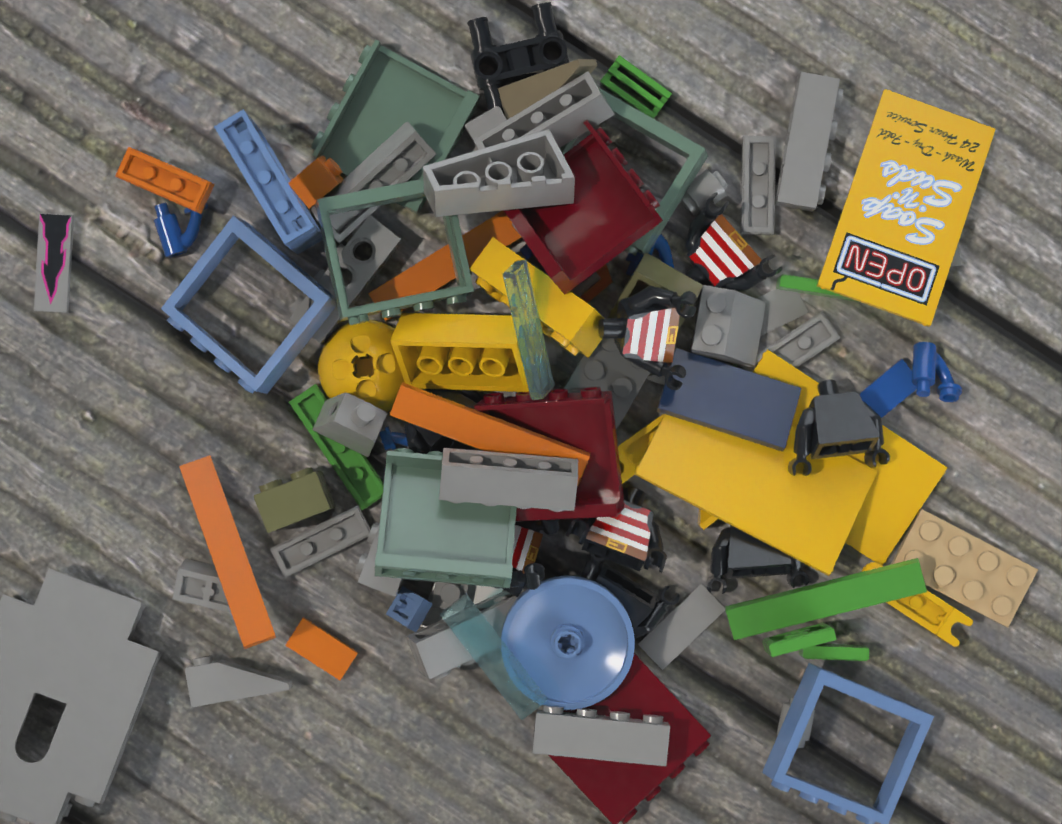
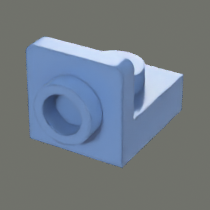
M402 586L386 615L410 630L417 632L433 604Z

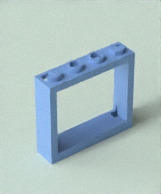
M243 109L214 126L284 245L298 255L323 240L321 230L307 206L290 187L289 182L291 180L259 126Z
M232 216L161 309L169 316L167 321L174 328L181 332L186 330L192 336L190 340L192 344L203 352L209 350L216 357L214 360L216 365L228 373L233 371L240 378L238 383L245 390L252 394L254 391L268 394L337 304L334 295L247 221ZM239 238L314 301L257 375L182 311Z
M808 663L762 773L772 779L771 785L785 792H789L790 788L800 791L799 796L815 804L818 803L819 799L829 803L827 806L829 809L842 815H846L847 811L856 813V819L865 824H875V822L889 824L934 716L917 707ZM824 685L910 720L873 808L787 774Z

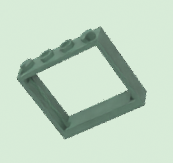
M601 89L615 114L613 117L687 159L660 202V206L656 209L663 221L624 250L636 256L637 252L644 255L645 252H650L687 189L706 161L708 154L704 147ZM577 138L560 147L563 155L571 149Z
M423 179L317 199L315 206L340 321L349 320L350 325L368 322V316L381 313L382 319L402 315L401 309L414 307L415 312L435 308V302L446 300L447 305L466 302V296H470L474 292L458 215L443 216L457 281L456 287L349 308L330 215L426 197Z

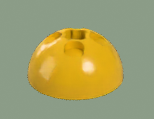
M369 320L368 322L356 325L347 323L330 335L322 347L318 361L319 380L329 399L342 393H349L385 412L392 409L401 383L404 382L390 342L395 328L380 321Z

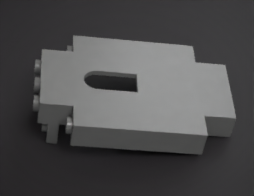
M50 568L34 605L4 594L2 595L0 600V818L14 823L17 818L28 821L29 824H60L63 817H68L72 804L69 803L72 794L76 795L74 801L89 807H93L95 802L104 803L162 655L157 650L132 642L146 606L144 603ZM38 693L63 702L66 706L47 754L40 761L29 763L18 755L16 743L35 694Z

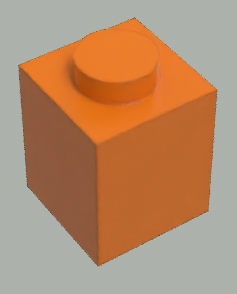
M322 155L289 182V185L310 209L315 206L317 199L324 198L343 182V178L340 176L342 170L332 158L326 159Z

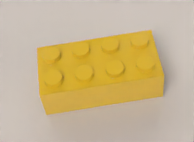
M492 237L469 268L478 277L475 283L496 301L508 306L517 316H527L529 322L548 338L552 337L572 355L576 356L580 352L589 358L602 340L599 336L598 324L600 319L605 318L594 307L571 291L564 295L548 275Z
M402 313L390 339L404 382L419 389L531 392L541 366L527 316Z

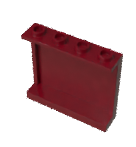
M588 120L583 123L591 134L563 155L575 177L574 203L504 210L549 277L564 295L663 221L655 210L660 206L649 189L642 193L639 189L644 185L633 168L626 172L623 168L628 164L617 147L613 150L607 147L613 142L601 126L595 130Z
M600 387L583 388L581 393H568V389H554L548 391V395H536V391L518 392L515 397H504V393L497 392L484 395V398L474 406L475 410L590 453V458L577 486L574 511L554 512L541 508H517L516 521L617 517L624 509L612 391H601Z
M634 652L630 669L619 687L602 701L585 708L597 710L596 715L610 716V711L630 713L631 719L643 720L644 714L663 716V722H668L670 725L667 766L548 756L612 824H618L620 821L625 824L637 813L638 810L635 807L642 800L645 799L648 802L661 791L662 788L659 785L668 776L673 779L686 767L683 762L690 755L694 754L696 757L709 746L708 739L711 737V734ZM577 709L563 710V712L576 713Z

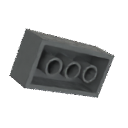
M614 338L602 339L589 358L583 355L564 389H568V393H581V389L587 387H600L601 391H612L617 430L650 372L621 356Z

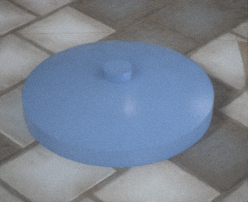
M559 576L543 580L537 589L531 590L528 588L513 603L506 615L501 633V653L506 671L512 682L524 695L541 705L564 707L563 710L581 709L594 705L612 694L623 682L630 669L635 649L631 620L619 599L611 591L595 581L576 576Z

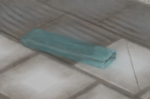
M527 260L515 261L503 273V279L530 397L532 400L544 399L555 385Z
M467 593L440 613L446 624L521 720L548 701V698Z

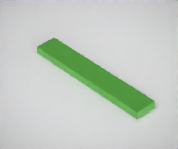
M915 558L725 606L733 638L737 640L925 593L927 589L919 559Z

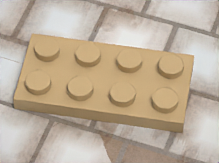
M920 509L915 516L891 563L895 564L918 558L926 586L1007 628L1038 569L923 509Z

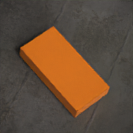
M305 617L302 618L285 645L340 681L359 653Z

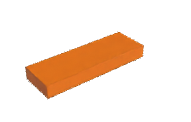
M131 147L127 148L115 177L199 214H202L215 185L210 181Z

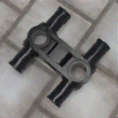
M551 2L540 3L531 7L538 35L527 40L496 46L492 42L487 17L475 18L467 22L474 47L470 55L477 86L480 90H484L488 110L499 106L504 114L498 88L503 87L505 83L525 79L569 63L567 46L563 33L556 28ZM548 46H556L562 54L556 60H548L544 57L543 51ZM486 60L495 62L498 66L497 71L492 75L482 74L479 70L482 62Z

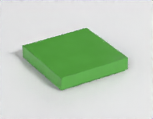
M822 622L763 638L762 642L765 652L771 657L837 639L834 628Z

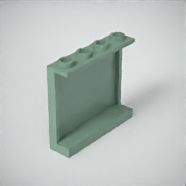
M376 39L372 47L366 45L358 60L362 64L356 75L351 73L344 84L343 91L346 92L340 104L334 103L327 116V120L330 123L324 133L319 131L312 143L311 148L315 150L312 154L313 157L317 159L324 155L326 159L332 158L341 168L342 174L348 176L408 121L436 153L424 166L449 159L466 128L465 124L470 121L480 103V96L470 90L467 92L383 47L380 41ZM423 167L407 182L423 179ZM422 197L396 203L418 215L427 198Z
M406 448L387 451L375 558V576L510 588L517 507L505 505L485 506L482 503L470 502L456 504L446 500H439L443 452L431 451L427 454H419Z

